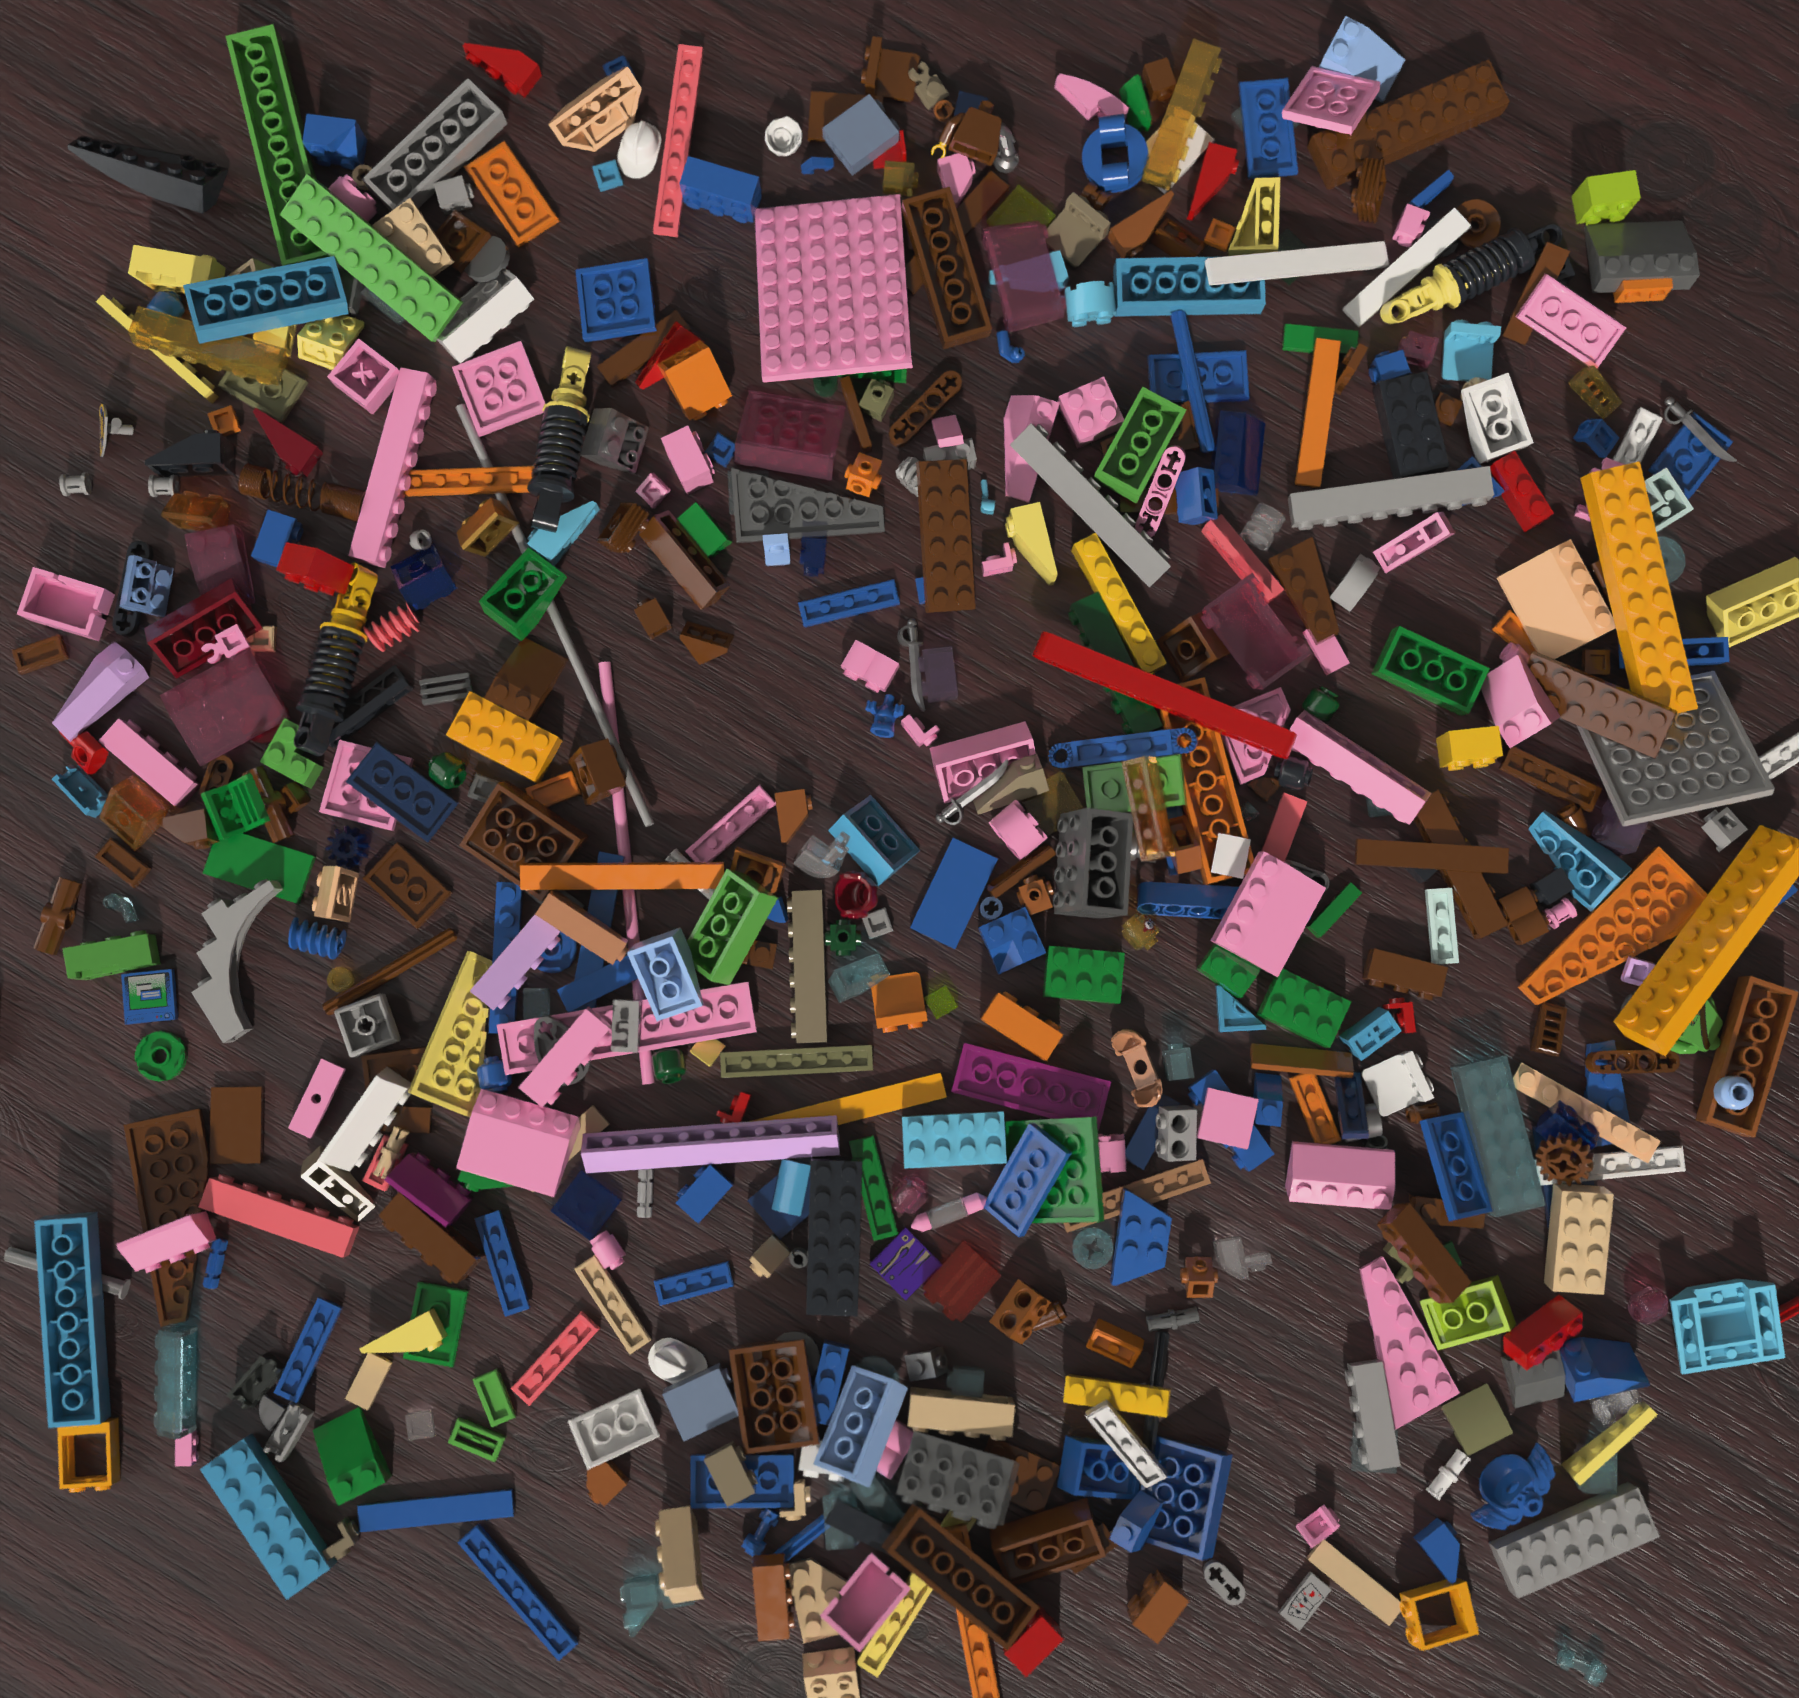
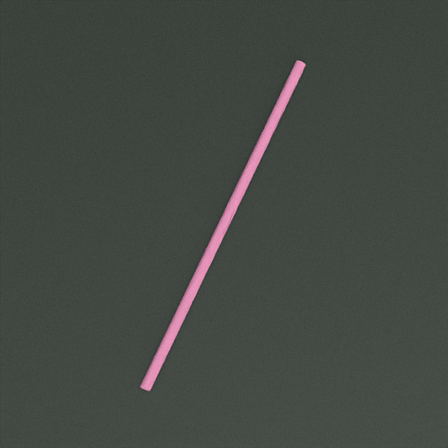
M600 662L598 665L603 710L619 743L611 662ZM623 787L619 792L612 795L618 855L625 856L624 863H632ZM622 889L627 943L630 950L635 943L640 942L635 889ZM639 979L633 981V1000L646 999ZM652 1051L639 1052L642 1085L655 1083L651 1061Z

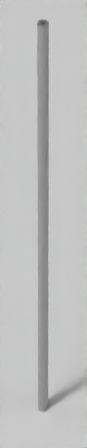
M465 404L458 405L456 407L457 412L482 467H493ZM495 493L497 500L501 501L516 518L506 494ZM518 524L512 530V533L523 554L529 546ZM552 600L547 611L605 739L608 738L610 744L616 749V760L619 767L625 772V783L645 827L651 826L655 822L554 600Z

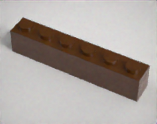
M1439 790L1433 792L1414 818V822L1424 842L1471 846L1470 842L1466 838L1464 839L1460 832L1461 825L1455 816L1452 817L1448 809L1450 805L1446 796L1441 794ZM1439 870L1447 887L1452 888L1453 899L1474 940L1481 939L1508 925L1506 922V912L1501 906L1497 905L1494 899L1496 896L1495 891L1489 883H1486L1483 872Z

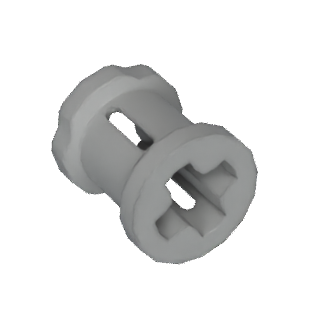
M87 472L76 476L60 475V489L64 496H70L71 493H84L85 495L92 493V480Z
M150 475L148 479L149 494L152 497H157L158 495L178 497L180 494L178 476L171 475L169 478Z

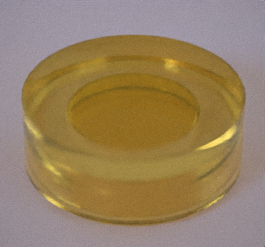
M336 967L327 976L328 986L335 992H343L353 986L354 975L347 968Z

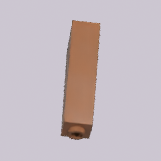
M557 890L550 891L535 914L612 965L616 959L621 962L629 950L625 947L628 942L627 939Z

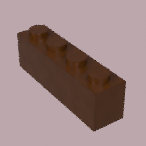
M669 510L653 516L644 531L640 532L639 535L646 545L654 552L661 563L677 580L678 584L683 587L701 610L715 604L731 586Z
M1410 1203L1395 1204L1376 1224L1382 1231L1383 1237L1398 1251L1397 1254L1400 1259L1408 1264L1413 1271L1414 1277L1423 1283L1429 1291V1296L1437 1303H1454L1471 1283Z

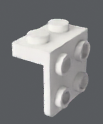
M1404 1051L1364 1069L1361 1073L1381 1116L1390 1115L1416 1102H1426L1434 1098L1432 1091H1434L1433 1085L1428 1077H1424L1421 1068H1423L1422 1061L1418 1054H1414L1413 1051Z

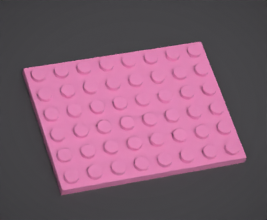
M900 194L756 209L755 229L763 382L912 368Z

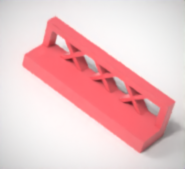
M1222 514L1218 516V519L1210 520L1205 524L1201 532L1263 606L1267 605L1285 590Z

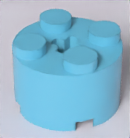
M1104 281L1076 284L1077 289L1072 291L1070 286L1065 288L1067 320L1072 322V327L1085 326L1087 321L1096 320L1097 324H1107L1116 315L1114 284L1112 282H1109L1108 286H1105Z

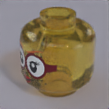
M1135 913L1122 925L1124 928L1122 931L1123 938L1135 950H1141L1144 947L1148 951L1158 941L1155 936L1159 933V928L1146 914L1138 915Z

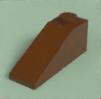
M1409 1195V1203L1426 1224L1484 1229L1485 1214L1449 1221L1442 1198Z

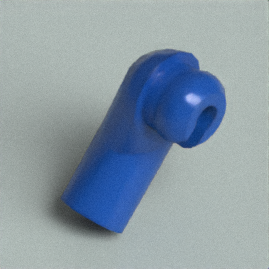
M1008 331L996 333L999 354L1011 363L1020 362L1025 356L1024 350L1021 347L1018 349V347L1010 345Z

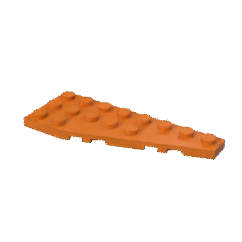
M1657 846L1543 960L1518 988L1535 1005H1539L1627 961L1628 956L1635 957L1677 936L1708 894L1668 854Z

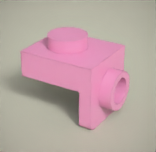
M1323 1504L1318 1510L1297 1524L1296 1528L1309 1546L1313 1548L1334 1533L1340 1526L1337 1523L1339 1519L1331 1508L1327 1509Z

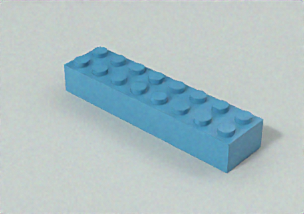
M98 1212L46 1215L35 1220L48 1428L102 1424L111 1417Z

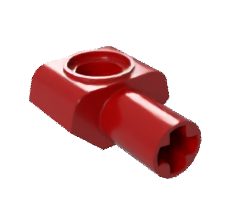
M59 731L73 747L71 758L87 774L96 773L106 762L109 752L88 731L82 732L71 742Z

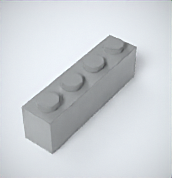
M1373 1359L1347 1363L1348 1370L1345 1371V1379L1347 1385L1351 1386L1353 1395L1349 1397L1352 1412L1356 1413L1357 1422L1354 1423V1432L1356 1438H1360L1361 1448L1358 1449L1360 1463L1364 1464L1365 1468L1370 1471L1401 1466L1383 1361Z

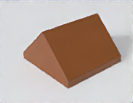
M736 847L730 869L748 875L776 896L786 865L783 862Z

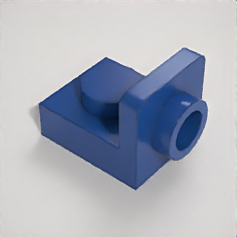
M1587 419L1580 424L1573 439L1576 442H1586L1599 457H1607L1619 440V437L1603 419Z

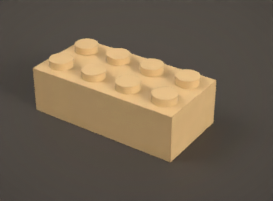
M1553 1183L1544 1283L1552 1291L1604 1295L1614 1194L1604 1186L1572 1184L1571 1187H1568L1567 1184L1559 1186L1557 1183Z
M911 1387L908 1427H913V1431L928 1432V1429H938V1433L944 1435H954V1431L965 1432L964 1436L979 1438L980 1434H987L994 1440H1006V1436L1012 1437L1015 1404L1013 1398L1007 1396Z

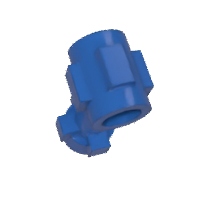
M766 1508L765 1511L762 1510L759 1515L762 1521L754 1535L749 1533L741 1546L746 1549V1553L751 1556L763 1553L767 1545L763 1539L770 1526H776L779 1522V1512L773 1508Z

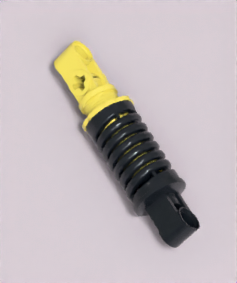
M1550 224L1526 234L1520 229L1513 227L1506 234L1485 242L1481 246L1472 249V251H1467L1464 255H1459L1455 259L1449 260L1446 264L1436 265L1432 277L1423 278L1420 286L1404 292L1401 296L1386 302L1382 306L1380 311L1382 320L1388 324L1403 322L1431 308L1437 311L1445 304L1454 309L1464 303L1467 298L1472 299L1476 294L1480 295L1484 290L1488 291L1493 286L1496 287L1501 282L1504 283L1509 278L1516 277L1518 273L1523 274L1532 271L1535 266L1534 257L1541 254L1546 243L1544 239L1545 231L1550 236L1549 243L1557 246L1562 240L1560 227ZM1394 305L1399 310L1397 318L1393 317L1392 315V308Z
M569 346L566 347L563 358V370L559 388L552 392L553 401L543 406L544 415L533 462L534 469L531 472L532 479L528 482L527 486L528 491L537 497L531 527L556 533L558 528L561 502L572 501L575 497L574 481L577 479L576 472L579 469V455L582 453L581 446L584 443V428L587 426L590 418L588 412L583 408L586 405L587 398L582 393L591 352Z

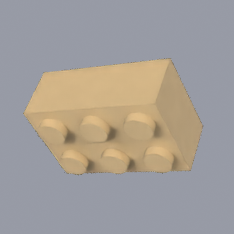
M690 1506L659 1511V1520H655L656 1534L660 1536L661 1546L657 1547L659 1563L662 1562L663 1572L659 1573L660 1587L664 1589L665 1596H669L673 1604L704 1599L697 1519Z

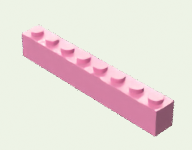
M400 367L348 555L359 563L385 568L387 561L391 558L392 541L397 535V523L405 506V495L403 492L410 488L411 478L408 474L417 463L418 447L424 438V425L430 416L432 397L435 396L437 391V381L427 372Z

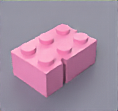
M33 567L17 615L33 622L99 641L106 622L102 616L103 614L108 616L115 594L105 588L62 575L58 576L55 573Z
M872 1553L840 1590L839 1593L842 1595V1598L838 1600L835 1597L820 1615L859 1652L911 1589L893 1572L888 1576L886 1572L889 1568Z

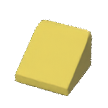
M717 1039L696 1042L689 1052L708 1066H712L726 1046Z

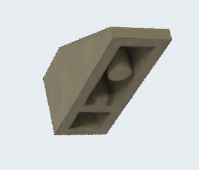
M1037 754L1013 761L1007 766L1004 774L994 785L973 800L978 815L1009 805L1015 799L1020 801L1049 791L1043 767Z
M320 1145L303 1161L301 1177L356 1222H359L376 1206V1203L349 1171L318 1160L325 1150Z

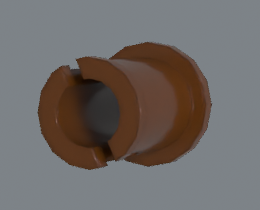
M1432 1102L1419 1106L1410 1105L1405 1109L1407 1121L1418 1124L1419 1121L1440 1117V1109L1436 1107L1438 1104Z

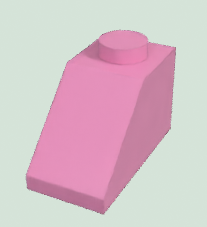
M961 154L947 156L937 161V171L942 187H950L956 209L964 199L972 184L973 174L976 173L973 160H968V157Z

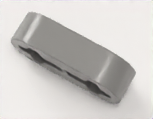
M1219 1560L1207 1561L1202 1570L1206 1581L1225 1602L1230 1605L1240 1604L1245 1598V1589L1240 1581ZM1220 1567L1219 1573L1223 1579L1219 1581L1215 1576L1210 1578V1568L1218 1569ZM1228 1583L1232 1588L1238 1586L1236 1590L1238 1596L1230 1595L1228 1597L1229 1591L1225 1585Z

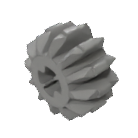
M907 457L895 471L896 477L906 489L918 497L916 462H919V460L915 457Z

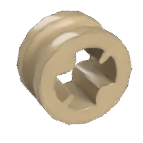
M359 165L352 173V178L356 182L357 187L362 190H368L360 177L361 174L365 173L367 175L372 170L368 165Z

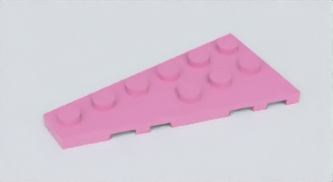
M1380 1256L1359 1268L1365 1299L1367 1300L1377 1359L1383 1361L1394 1430L1458 1395L1460 1392L1384 1257Z

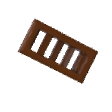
M1547 1002L1541 1003L1530 1048L1531 1051L1553 1057L1560 1056L1567 1014L1566 1007ZM1547 1010L1559 1013L1558 1018L1546 1015ZM1545 1020L1557 1023L1556 1028L1545 1025ZM1544 1030L1554 1032V1037L1543 1035ZM1542 1040L1552 1042L1551 1047L1543 1045Z

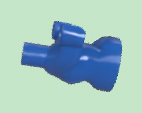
M885 695L884 703L880 706H876V701H867L865 710L875 715L870 731L876 736L883 738L893 737L895 720L903 716L905 706L903 704H895L894 707L895 697L893 695Z

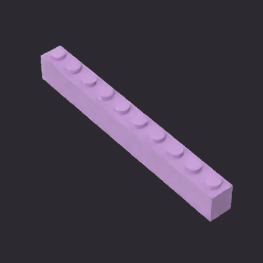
M837 1115L583 1134L581 1156L586 1173L840 1155Z

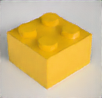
M1499 726L1448 731L1436 738L1440 768L1448 767V771L1461 770L1466 766H1470V764H1473V768L1487 767L1488 764L1495 763V759L1503 756Z

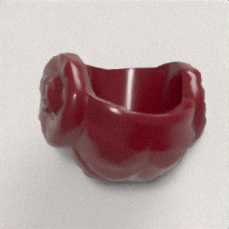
M852 870L840 873L835 887V903L841 912L842 918H866L868 911L876 907L878 903V887L875 881L867 877L866 872Z

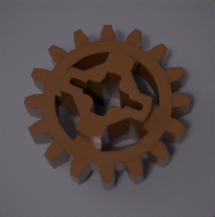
M1559 1132L1556 1139L1552 1135H1548L1547 1141H1541L1540 1147L1536 1152V1166H1541L1540 1174H1548L1547 1180L1549 1182L1556 1179L1559 1186L1562 1184V1181H1565L1568 1187H1571L1572 1181L1580 1185L1582 1179H1588L1590 1171L1593 1170L1594 1153H1589L1590 1145H1581V1137L1575 1141L1571 1133H1569L1567 1138H1564L1562 1133Z

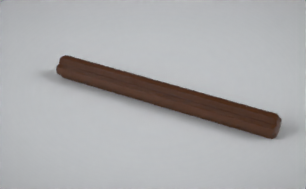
M452 928L444 930L323 1003V1010L327 1015H333L336 1009L353 1003L456 941L457 935Z

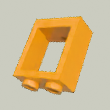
M108 1418L98 1425L58 1427L60 1489L69 1488V1492L85 1491L86 1487H95L97 1491L108 1490L112 1488L113 1484L121 1480L118 1418ZM106 1433L107 1475L75 1477L74 1435Z
M1456 1577L1454 1584L1447 1580H1442L1399 1593L1401 1598L1399 1604L1400 1611L1407 1623L1406 1636L1409 1643L1414 1647L1424 1651L1479 1634L1466 1581ZM1449 1591L1457 1625L1423 1635L1415 1601Z

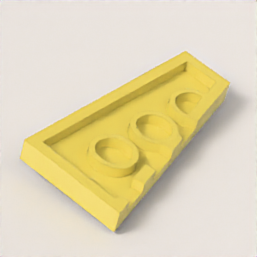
M1644 1401L1633 1405L1626 1415L1561 1465L1581 1485L1653 1420L1657 1414Z

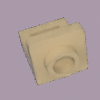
M795 1479L794 1508H780V1517H786V1520L793 1521L800 1520L801 1516H806V1502H811L810 1486H805V1479Z

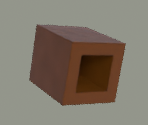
M1168 58L1144 64L1142 78L1150 101H1164L1174 95L1177 83Z
M647 598L637 604L638 608L634 609V612L650 640L672 629L656 598L652 600Z

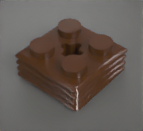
M1367 156L1364 159V164H1359L1357 180H1359L1358 188H1353L1351 203H1354L1353 213H1357L1359 222L1363 220L1364 223L1366 221L1371 223L1373 221L1375 224L1378 220L1387 178L1383 158L1381 160L1378 158L1374 160L1373 157L1369 159Z
M622 502L598 537L597 543H601V546H605V549H609L610 552H630L636 543L634 537L638 531H644L650 520L647 519L649 511H645L637 503Z

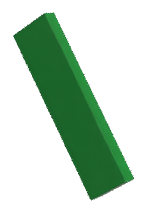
M874 1136L849 1141L852 1157L863 1158L862 1197L873 1240L876 1241L898 1235Z

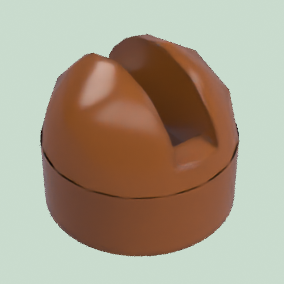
M941 100L936 103L934 114L938 120L947 122L953 118L954 108L949 101ZM942 107H945L949 114L946 117L941 111Z

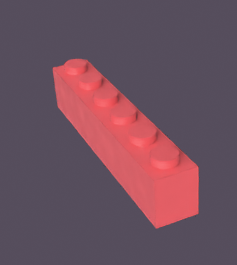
M219 1174V1177L209 1178L199 1208L342 1258L349 1256L360 1227L353 1224V1219L345 1216H339L337 1219L329 1216L330 1212L325 1209L315 1207L312 1210L306 1208V1203L291 1199L289 1202L281 1199L282 1195L279 1193L257 1191L258 1186L243 1182V1185L234 1183V1178L227 1175Z

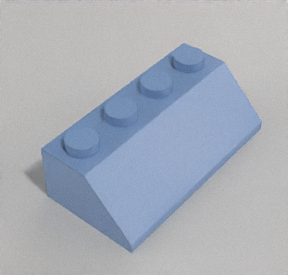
M852 1365L813 1465L870 1488L908 1388L894 1379Z

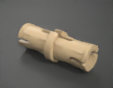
M393 1127L386 1147L381 1149L383 1154L373 1172L374 1175L379 1177L383 1168H385L381 1178L385 1179L392 1171L396 1159L401 1157L399 1152L409 1134L407 1130L403 1129L399 1135L401 1128Z

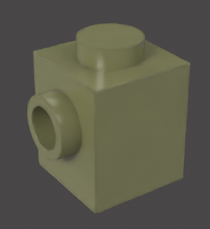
M871 379L859 403L861 413L881 422L894 397L892 385L882 379L878 381Z

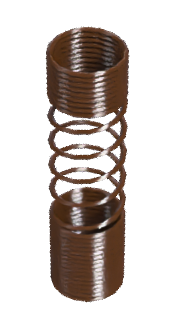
M247 463L240 472L238 488L242 495L263 500L271 496L276 503L284 499L288 506L296 502L301 509L309 504L313 512L321 508L323 514L358 522L366 493L364 490L324 482L321 489L320 505L313 509L310 501L315 490L314 479L309 484L307 503L304 506H300L298 497L303 485L302 476L298 477L294 501L288 503L285 495L290 485L291 477L289 473L284 478L283 496L279 500H275L273 492L278 480L277 470L273 471L271 477L269 468ZM275 473H276L275 482H274V486H273V479H274V475H275Z

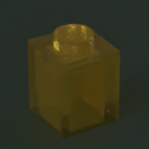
M885 161L883 194L912 196L913 187H918L919 176L918 172H914V163Z

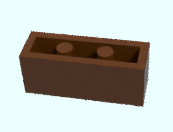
M1374 948L1369 949L1362 979L1369 980L1368 985L1384 988L1385 984L1393 986L1394 992L1408 994L1409 991L1418 993V998L1432 1001L1433 997L1442 996L1448 967Z

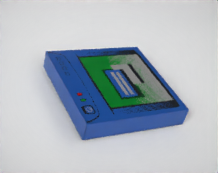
M174 969L121 974L125 1025L178 1019Z

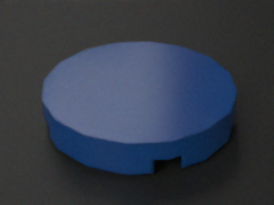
M560 931L558 937L561 940L551 951L546 948L541 954L544 960L537 969L543 972L557 973L570 967L576 959L578 951L577 942Z

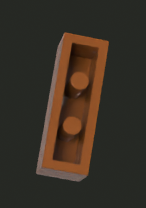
M784 1553L753 1556L752 1573L758 1641L790 1639V1628H795L794 1612H789L788 1605L793 1604L792 1587L787 1588L786 1579H791L790 1563H785Z

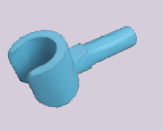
M981 480V512L993 515L996 500L988 499L987 480Z

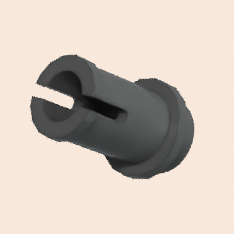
M797 1247L791 1251L789 1259L792 1266L802 1268L807 1265L808 1251L806 1249ZM795 1255H801L803 1257V1261L797 1262L795 1260Z

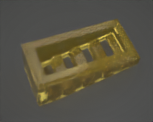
M1594 365L1584 367L1568 382L1573 390L1602 419L1608 417L1622 403ZM1595 385L1596 388L1591 391L1589 388ZM1602 392L1603 395L1597 399L1596 396ZM1609 399L1610 402L1605 407H1603L1601 404L1605 400Z

